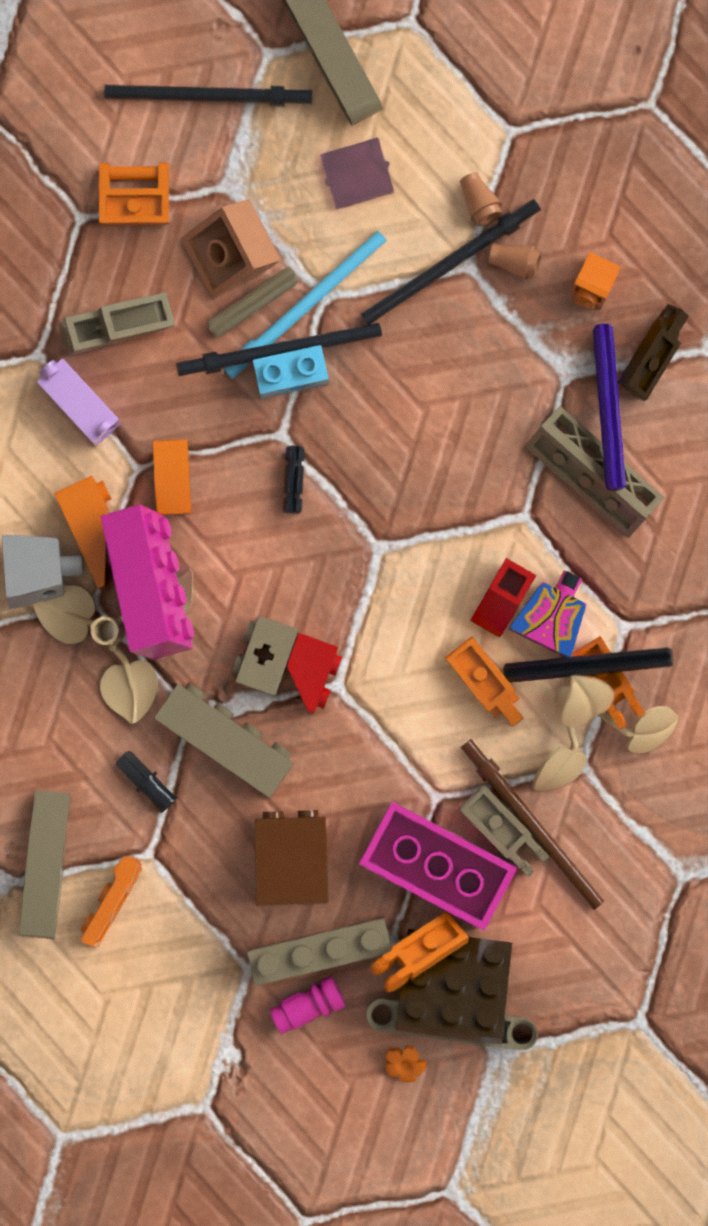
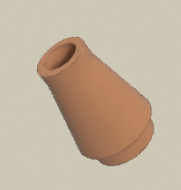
M478 172L470 173L459 181L463 188L470 218L472 221H476L478 226L488 225L502 215L500 209L502 203L482 181Z
M493 244L488 263L496 265L525 280L528 277L536 278L541 264L542 251L535 250L534 246Z

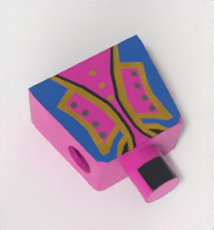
M563 570L555 588L542 582L510 625L509 630L564 658L571 657L586 608L585 602L574 597L582 579Z

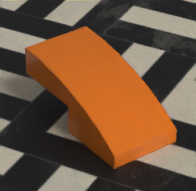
M188 439L153 440L157 513L162 515L192 513Z

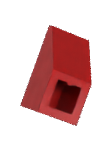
M506 558L470 621L501 638L537 575Z
M298 633L287 667L307 710L315 714L317 707L324 709L331 689L325 688L329 674L336 676L342 656L337 655L339 649L337 646Z

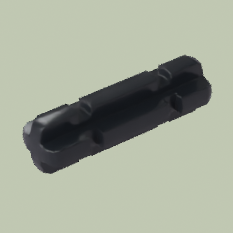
M291 445L286 448L285 460L288 461V465H285L284 494H286V498H283V511L287 514H299L302 511L300 495L303 494L304 466H302V462H304L305 449L302 446Z

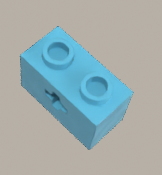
M321 345L253 360L261 399L329 384Z

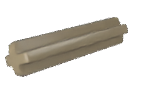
M286 267L207 322L211 333L216 338L222 336L298 284L299 280L293 269Z

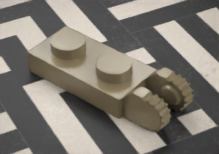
M484 784L458 808L506 859L510 858L527 877H530L534 871L525 859H521L516 854V851L524 843L532 849V853L539 860L545 862L550 857L533 840L532 834Z

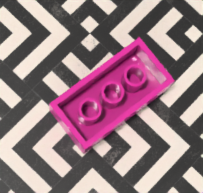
M140 504L102 515L101 521L130 652L155 660L193 649L191 639L194 638V630L191 621L185 615L183 605L187 603L184 588L178 583L176 571H179V562L175 552L171 551L169 538L172 536V531L168 519L162 514Z
M393 801L390 803L359 862L361 866L484 931L517 870V867Z

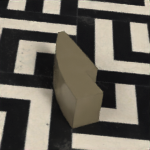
M164 292L102 306L96 311L65 317L59 323L68 357L147 336L174 327L175 322L167 294Z

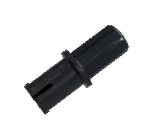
M132 751L125 752L117 760V767L138 787L136 791H141L161 813L177 799V796H174L156 777L158 773L156 771L152 773Z

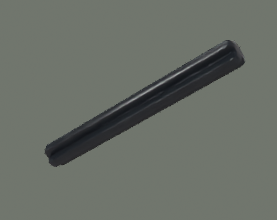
M664 647L506 663L503 672L505 678L512 683L655 669L673 666L674 655L671 648Z

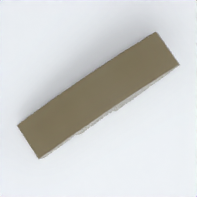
M35 790L19 936L55 940L64 874L63 864L71 802L70 793Z

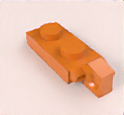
M473 636L445 657L486 711L490 712L494 718L502 713L512 727L524 719L513 705L520 699L515 693L516 690Z

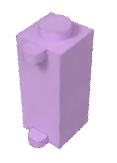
M63 358L58 363L52 360L39 372L41 378L37 383L96 447L122 424L116 415Z

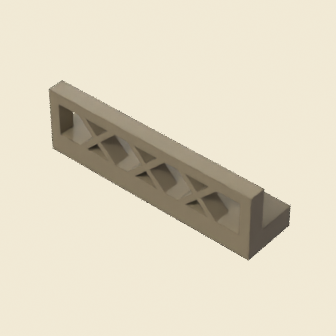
M561 406L542 424L525 445L529 451L628 538L664 499L659 492L625 462L626 486L620 491L607 490L605 486L602 442ZM556 420L568 429L569 434L562 433L553 425ZM582 446L589 447L595 453V457L587 455L583 451ZM635 492L641 493L651 503L646 507L636 498Z

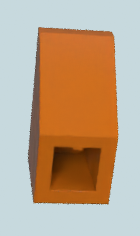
M589 252L569 295L575 297L574 302L585 309L593 310L594 307L601 309L621 266Z

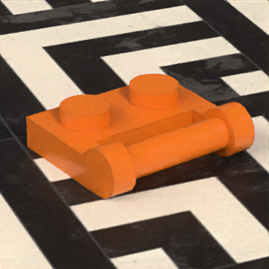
M99 163V224L169 225V163H158V166H111L110 163ZM111 180H158V188H111Z

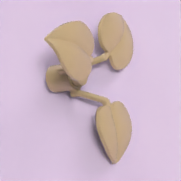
M179 565V571H176L178 583L182 585L186 594L187 603L183 605L186 614L193 600V571L189 567ZM76 585L64 586V595L61 597L33 604L36 615L43 627L60 642L66 644L81 643L86 639L90 626L92 638L98 644L109 645L110 651L117 655L123 665H113L104 672L100 681L101 695L105 703L129 723L133 724L141 720L155 701L158 679L154 668L147 661L137 660L129 664L128 658L118 648V643L125 636L123 617L120 616L118 619L115 617H100L95 621L91 620L96 611L95 601L85 588Z
M571 676L570 684L562 687L554 698L555 703L561 709L560 720L567 727L571 745L570 747L560 746L545 758L534 778L532 789L535 791L558 789L570 784L581 774L586 764V756L582 751H577L579 744L574 727H579L589 720H593L595 715L602 718L623 735L630 737L626 747L630 752L639 754L652 751L664 743L675 729L679 715L666 706L653 707L646 710V714L636 719L633 729L624 727L620 730L613 718L604 712L610 707L614 699V692L611 687L597 679Z

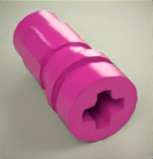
M332 975L321 980L320 985L314 983L310 986V990L304 993L298 992L282 1000L280 1005L270 1009L273 1021L281 1034L293 1029L296 1030L314 1021L315 1018L321 1015L327 1017L331 1015V1010L333 1009L337 1012L347 1007L343 994Z

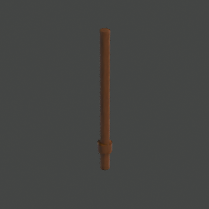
M472 739L468 740L460 748L478 768L476 773L484 782L488 780L593 910L598 908L604 902L602 897L498 772L500 768L492 758L488 760Z

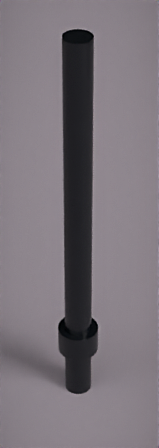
M105 85L104 89L105 99L270 103V106L284 107L285 103L312 104V90L285 89V86L271 85L270 89Z
M532 199L513 213L506 212L497 218L498 223L361 313L362 318L367 325H370L503 235L510 236L519 230L521 223L541 211L540 206L535 199Z
M376 323L223 354H217L215 351L202 354V358L177 362L176 370L178 376L204 371L207 375L221 372V368L250 363L255 359L318 345L326 348L382 337V330L380 324Z

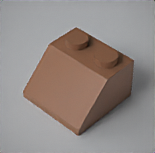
M250 199L221 207L181 237L212 299L262 275L281 261Z

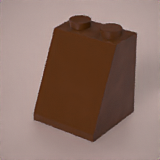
M319 810L298 811V817L284 818L283 811L262 812L263 819H255L256 905L328 903L326 816L319 817Z

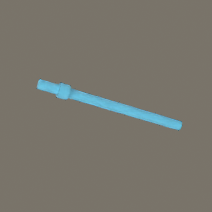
M376 231L255 341L251 339L246 343L242 350L273 344L386 242L385 237L379 231ZM250 363L225 367L223 370L231 379H234Z

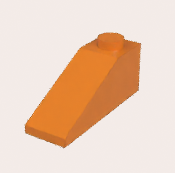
M90 476L54 494L97 587L103 590L108 585V548L101 516L110 513L106 502L112 498L104 481L102 480L97 483L96 479Z

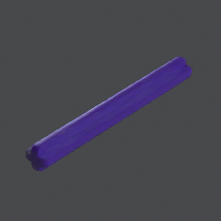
M597 324L593 329L605 486L609 491H620L626 486L614 334L611 324Z

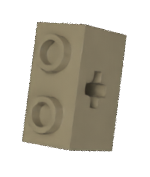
M262 616L258 617L257 622L250 621L244 637V641L249 642L245 656L238 654L232 674L238 675L236 683L277 696L299 629ZM267 645L270 646L269 652L274 655L272 661L266 660L263 666L258 664L259 658L255 655L257 649L263 650L264 646Z

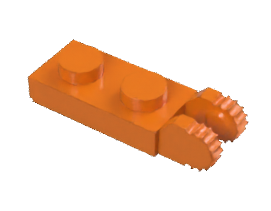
M599 636L572 653V657L611 653L603 638ZM624 672L584 675V677L597 679L608 684L613 690L614 699L607 710L620 730L626 727L627 724L625 722L626 719L618 711L615 704L626 698L628 700L631 710L639 718L646 714L633 694L635 690Z
M130 855L119 860L120 863L114 868L116 879L113 885L111 883L106 884L98 898V901L102 904L95 915L92 913L88 915L80 931L84 933L80 940L81 942L90 947L100 946L133 889L141 869H143V864L140 863L141 860Z
M446 911L392 946L391 951L375 961L370 970L377 976L398 962L402 969L390 976L383 985L387 992H393L404 985L410 978L414 979L467 944L469 937L450 913Z

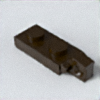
M667 304L650 327L618 381L622 387L642 401L649 398L681 344L678 340L680 330L689 317L682 309Z

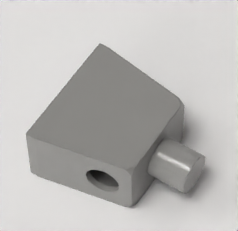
M2 535L6 599L9 609L61 597L64 595L63 577L84 575L82 555L61 556L60 543L57 538Z

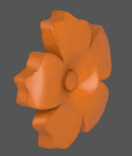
M407 1045L403 1053L398 1047L395 1049L389 1048L385 1054L388 1060L385 1071L391 1077L399 1076L400 1081L407 1083L415 1082L416 1076H421L422 1072L427 1069V1061L419 1059L420 1054L416 1051L415 1046Z

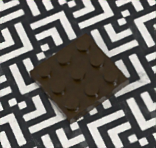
M408 929L407 937L417 930ZM469 937L467 944L414 979L410 978L400 988L395 1031L501 1045L512 943Z

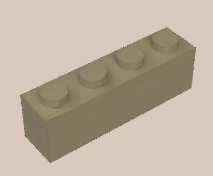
M188 682L186 687L177 684L154 719L271 798L294 765L289 760L292 753L276 742L270 747L261 741L260 738L263 733L246 722L241 727L232 721L234 713L217 702L212 707L202 699L206 694Z
M383 916L247 950L254 984L258 986L382 956L391 951V942L385 917Z

